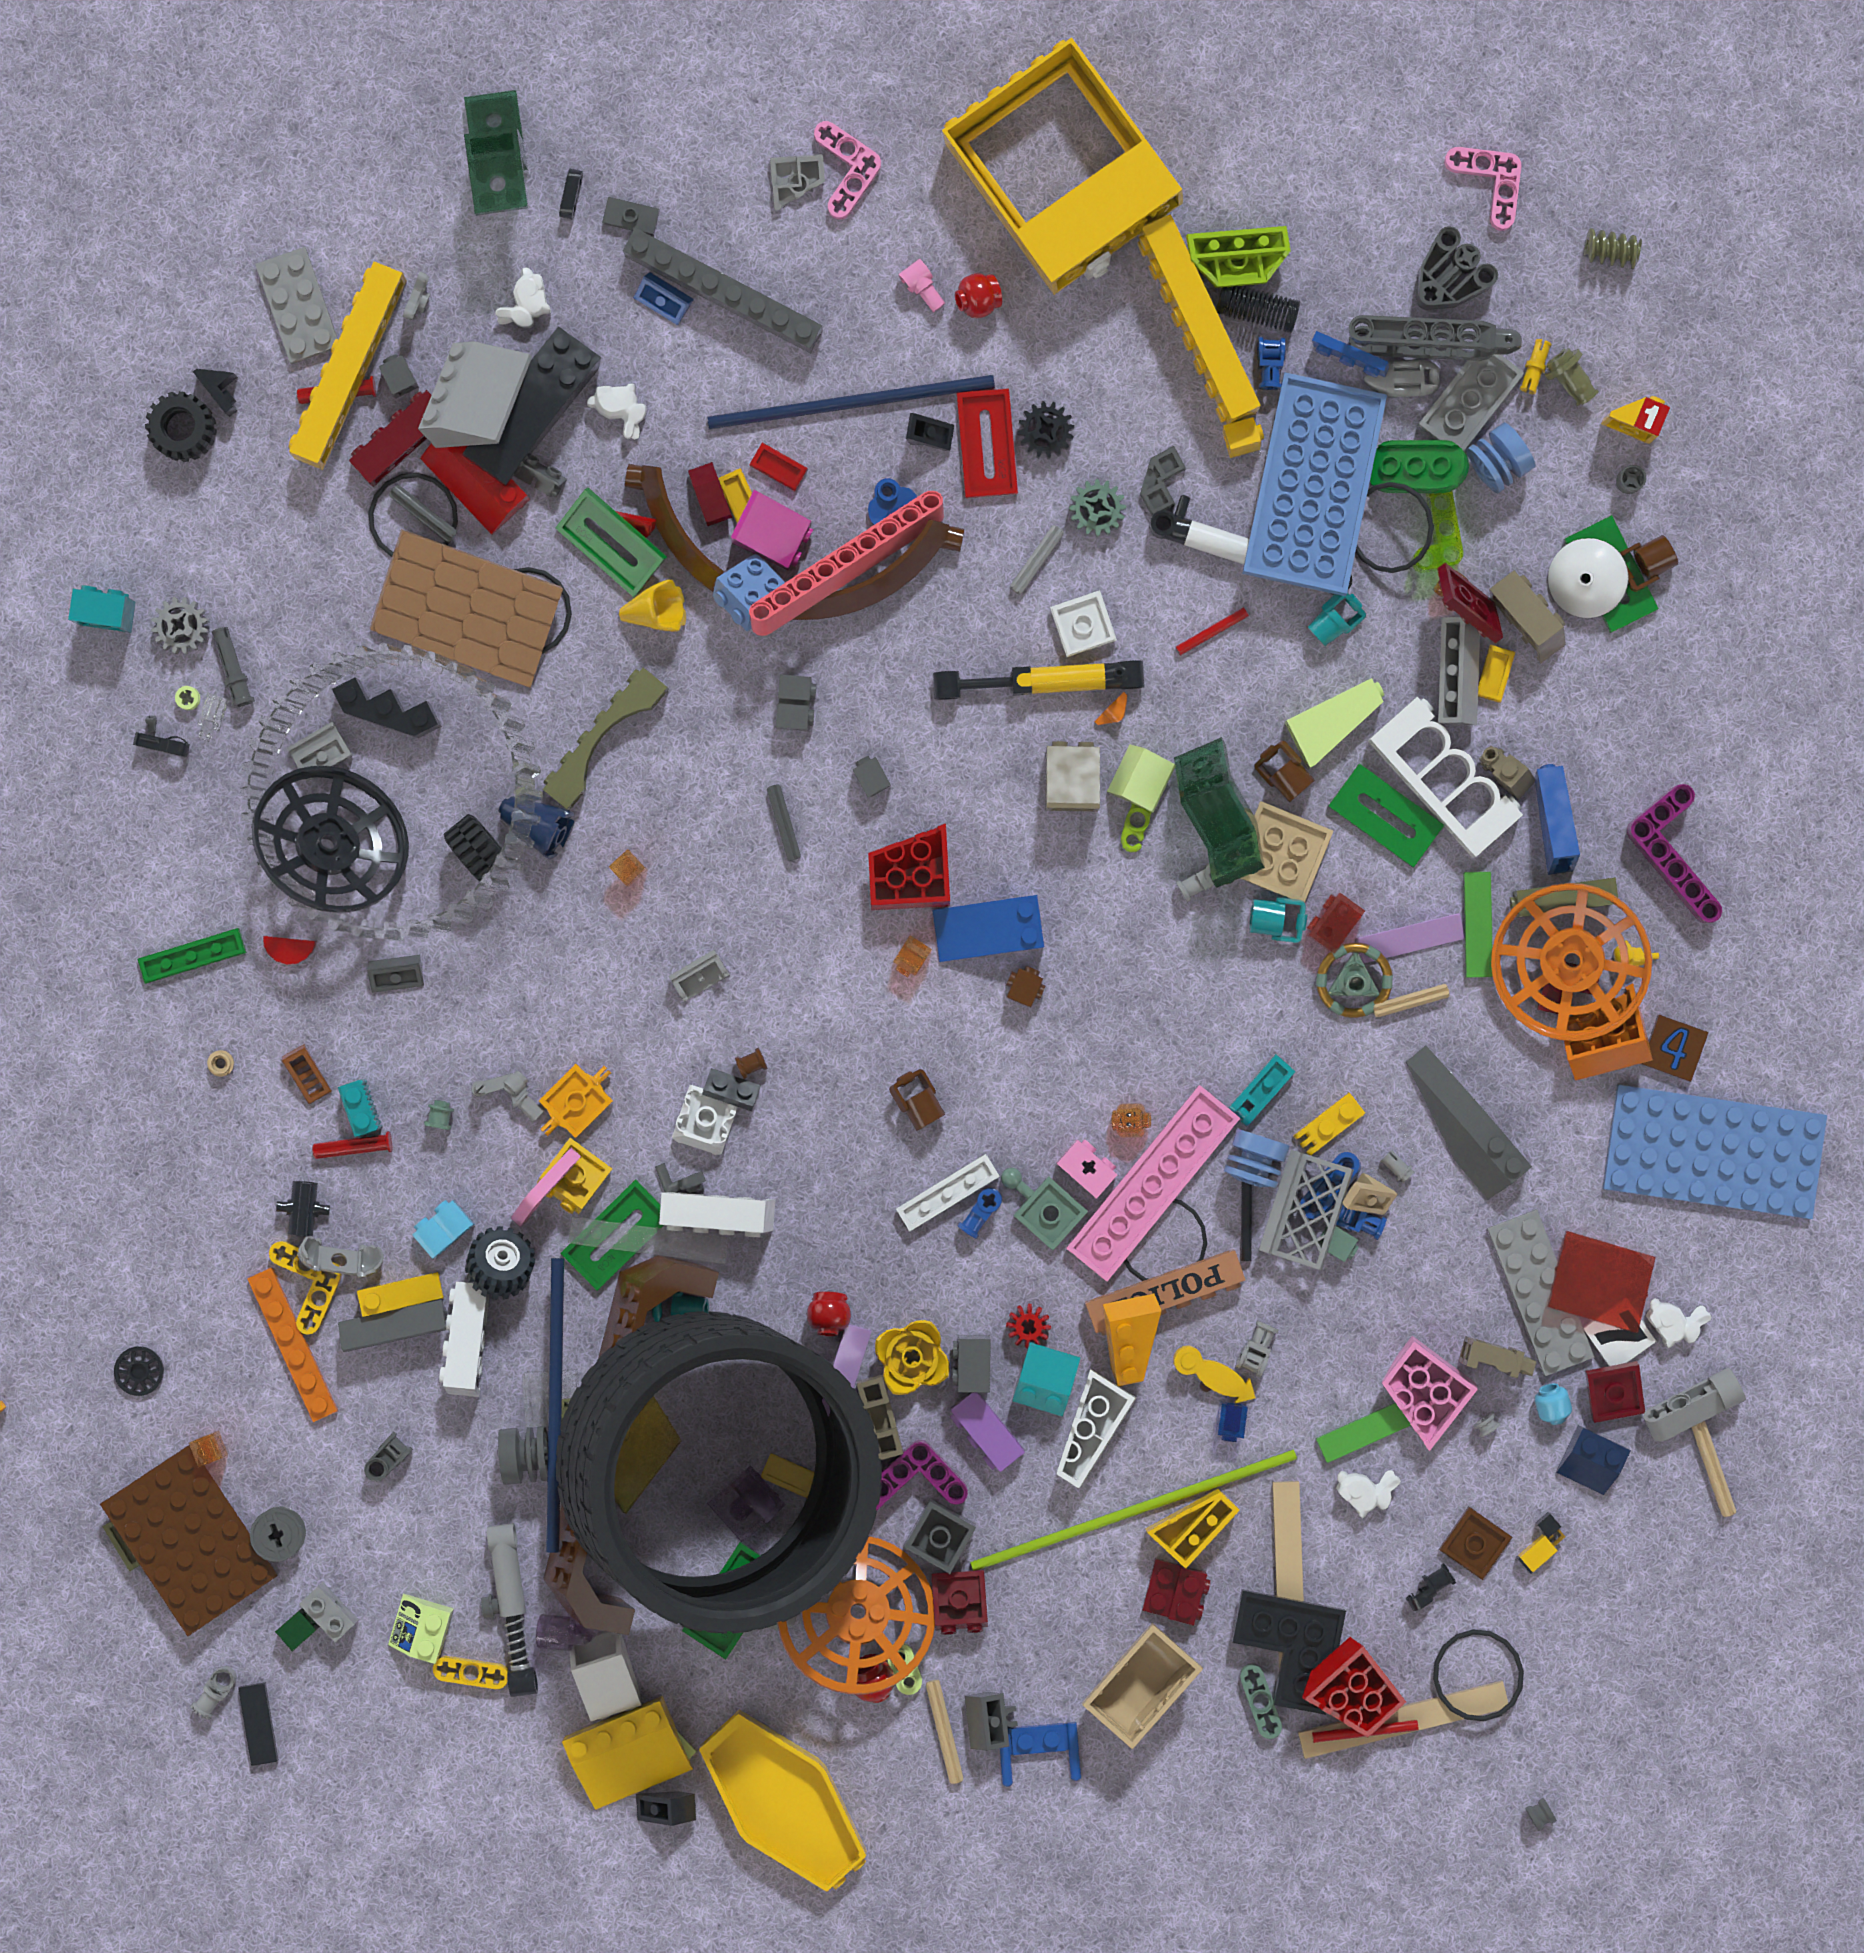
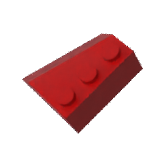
M946 823L932 830L916 834L914 837L868 853L871 911L950 906Z
M1352 1637L1344 1641L1311 1671L1302 1696L1304 1700L1317 1706L1367 1738L1406 1703L1405 1699L1365 1647Z

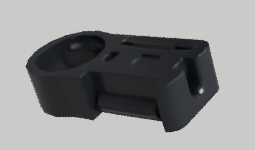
M136 732L133 745L182 757L188 756L190 744L185 739L178 736L161 738ZM179 738L183 740L185 743L170 739Z

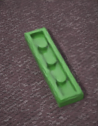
M1464 872L1466 978L1493 977L1491 967L1493 948L1491 872Z
M1392 1403L1317 1437L1316 1440L1326 1462L1329 1463L1409 1427L1411 1424L1397 1404Z

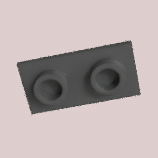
M532 454L514 475V477L529 485L534 477L537 478L538 481L534 488L549 497L552 495L557 497L561 490L558 486L567 480V478L561 476V471L551 466L546 467L539 463V459Z

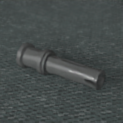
M228 627L213 630L212 635L225 670V687H229L233 700L231 703L232 708H239L255 702L254 697L250 696L246 683L248 678L241 671Z

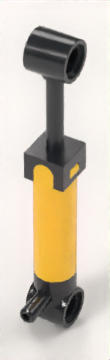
M1141 660L1048 667H1012V677L960 679L959 671L933 673L935 700L961 698L960 690L1013 687V696L1037 693L1139 689L1145 687L1144 667Z

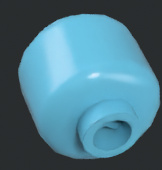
M1558 1384L1544 1385L1535 1395V1404L1539 1418L1545 1422H1550L1552 1425L1562 1424L1572 1412L1568 1391Z

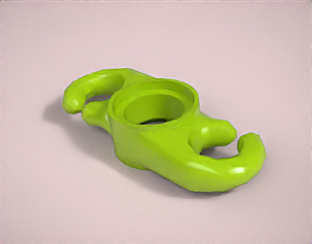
M1131 803V808L1126 815L1120 838L1123 849L1131 853L1139 851L1142 845L1138 843L1131 846L1127 843V838L1134 835L1140 842L1143 841L1144 832L1149 825L1152 812ZM1136 812L1143 814L1145 817L1144 825L1139 828L1132 826L1130 823L1131 815Z

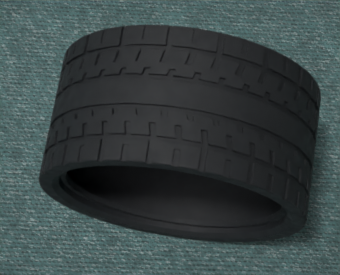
M704 1311L664 1317L659 1322H650L617 1341L613 1348L610 1347L597 1359V1362L591 1366L580 1381L582 1383L574 1391L569 1401L568 1409L565 1411L560 1430H562L561 1435L558 1436L556 1480L559 1482V1486H557L561 1505L564 1507L563 1512L567 1522L574 1531L573 1534L581 1547L604 1572L648 1610L674 1624L679 1623L683 1627L693 1630L727 1634V1631L744 1633L756 1629H765L777 1625V1622H785L819 1602L824 1594H828L838 1585L843 1576L849 1572L856 1562L858 1553L861 1554L869 1538L870 1530H872L877 1514L876 1507L880 1501L882 1466L878 1455L880 1454L879 1443L874 1432L871 1417L868 1411L863 1408L864 1403L856 1390L850 1386L851 1383L830 1362L807 1347L760 1322L724 1312L709 1311V1314ZM741 1359L761 1361L778 1366L791 1379L802 1395L811 1415L816 1441V1464L812 1485L806 1502L795 1522L786 1534L767 1552L755 1560L725 1573L696 1577L678 1576L661 1572L639 1562L626 1542L620 1527L614 1496L615 1472L620 1449L636 1416L644 1405L665 1385L697 1367L719 1361ZM823 1398L829 1405V1416L827 1415L826 1409L822 1403Z

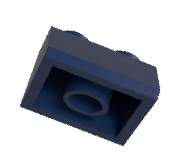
M1578 1425L1556 1473L1604 1495L1620 1475L1631 1450Z

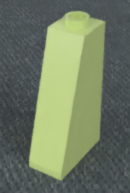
M1371 678L1285 721L1307 769L1316 765L1384 702L1382 697L1385 695L1379 682L1374 683Z

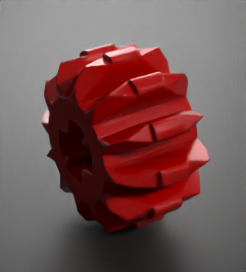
M1028 1303L1027 1312L1024 1313L1021 1305L1017 1306V1310L1020 1313L1019 1316L1010 1312L1009 1316L1016 1320V1322H1007L1006 1327L1016 1328V1330L1008 1333L1009 1338L1019 1335L1015 1345L1019 1346L1024 1339L1025 1348L1028 1349L1030 1340H1033L1034 1344L1040 1345L1037 1339L1038 1336L1044 1340L1048 1339V1336L1041 1331L1051 1330V1325L1042 1324V1322L1049 1319V1316L1045 1314L1040 1318L1038 1317L1042 1312V1307H1037L1035 1312L1032 1313V1304ZM1028 1319L1034 1321L1033 1326L1035 1330L1033 1332L1029 1330V1333L1023 1331L1024 1326L1022 1322L1024 1320L1029 1322Z

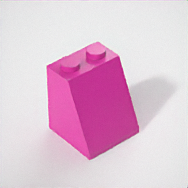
M753 490L732 533L731 542L779 567L789 570L791 565L796 567L802 555L798 550L802 542L808 543L814 529L810 528L811 520Z

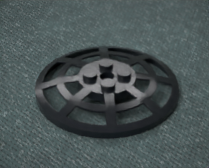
M309 766L284 774L264 792L255 809L252 820L254 851L259 864L268 878L290 898L320 911L344 913L366 909L389 895L400 881L406 868L409 856L408 834L402 816L395 804L383 790L370 780L343 768ZM308 778L333 779L330 794L313 793L302 797L298 796L292 783ZM343 782L364 791L375 799L380 806L366 814L355 803L340 797ZM283 788L290 803L281 811L275 825L262 820V812L267 803ZM314 802L328 803L326 813L312 816L304 805ZM338 806L349 810L360 820L351 825L347 820L337 815ZM293 811H296L303 822L297 833L283 828L284 822ZM385 815L390 819L396 833L398 853L382 852L381 838L374 823ZM364 829H367L370 834L373 850L360 848L358 833ZM259 830L273 835L274 850L280 865L270 868L265 860L259 843ZM281 839L295 843L298 856L287 861L282 850ZM321 840H330L334 848L328 849L324 847ZM356 858L372 861L368 871L361 878L350 868ZM380 862L397 863L390 881L376 895L366 884L375 875ZM306 865L317 872L316 884L303 878L295 869ZM288 873L299 884L315 891V901L296 893L278 877ZM341 873L350 883L341 887H327L328 875ZM357 890L367 900L355 905L326 904V894H345Z

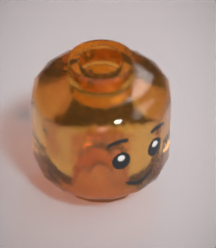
M1122 1103L1112 1112V1129L1117 1131V1134L1122 1138H1140L1145 1134L1146 1128H1151V1113L1146 1112L1144 1105L1141 1103Z

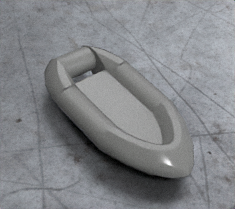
M1427 360L1388 361L1389 370L1386 377L1378 375L1376 378L1366 374L1364 382L1373 391L1386 394L1389 397L1426 396L1434 393L1440 387V369L1436 364ZM1429 370V384H1425L1424 371Z

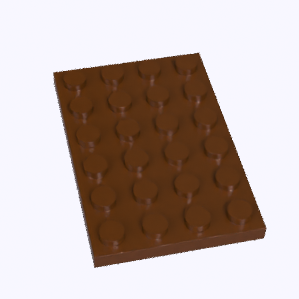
M191 1444L100 1503V1506L187 1637L278 1576L269 1561L256 1554L251 1545L249 1531Z

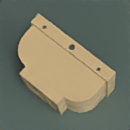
M1151 1623L1085 1698L1082 1705L1133 1749L1198 1676L1203 1667L1156 1625Z

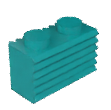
M365 1079L338 1087L354 1137L377 1131L383 1126L380 1125L381 1120L378 1119L379 1115L376 1114L377 1110H375V1105H373L374 1100L371 1099L372 1095L369 1094V1086L366 1085L367 1080Z

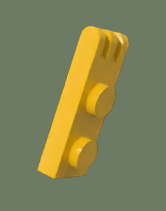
M1348 1092L1295 1133L1293 1137L1297 1140L1304 1134L1307 1136L1300 1143V1146L1304 1148L1309 1143H1312L1314 1146L1306 1152L1307 1155L1311 1156L1363 1116L1365 1112L1350 1092Z

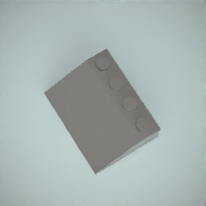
M475 341L453 343L418 429L435 448L499 443L532 356L528 353Z

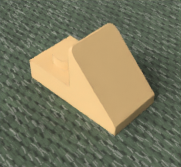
M1362 1173L1357 1182L1350 1188L1342 1203L1350 1210L1385 1215L1398 1194L1371 1176Z

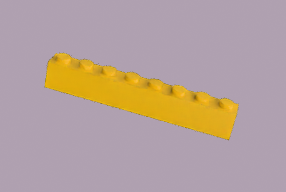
M373 261L371 268L366 269L363 275L364 284L361 291L356 292L352 301L353 309L350 315H346L342 322L341 329L343 331L341 336L332 345V356L329 363L326 362L322 367L320 373L321 381L318 387L315 386L311 392V403L308 410H304L299 420L300 428L297 434H293L290 439L289 453L294 459L321 470L324 469L407 282L402 272Z

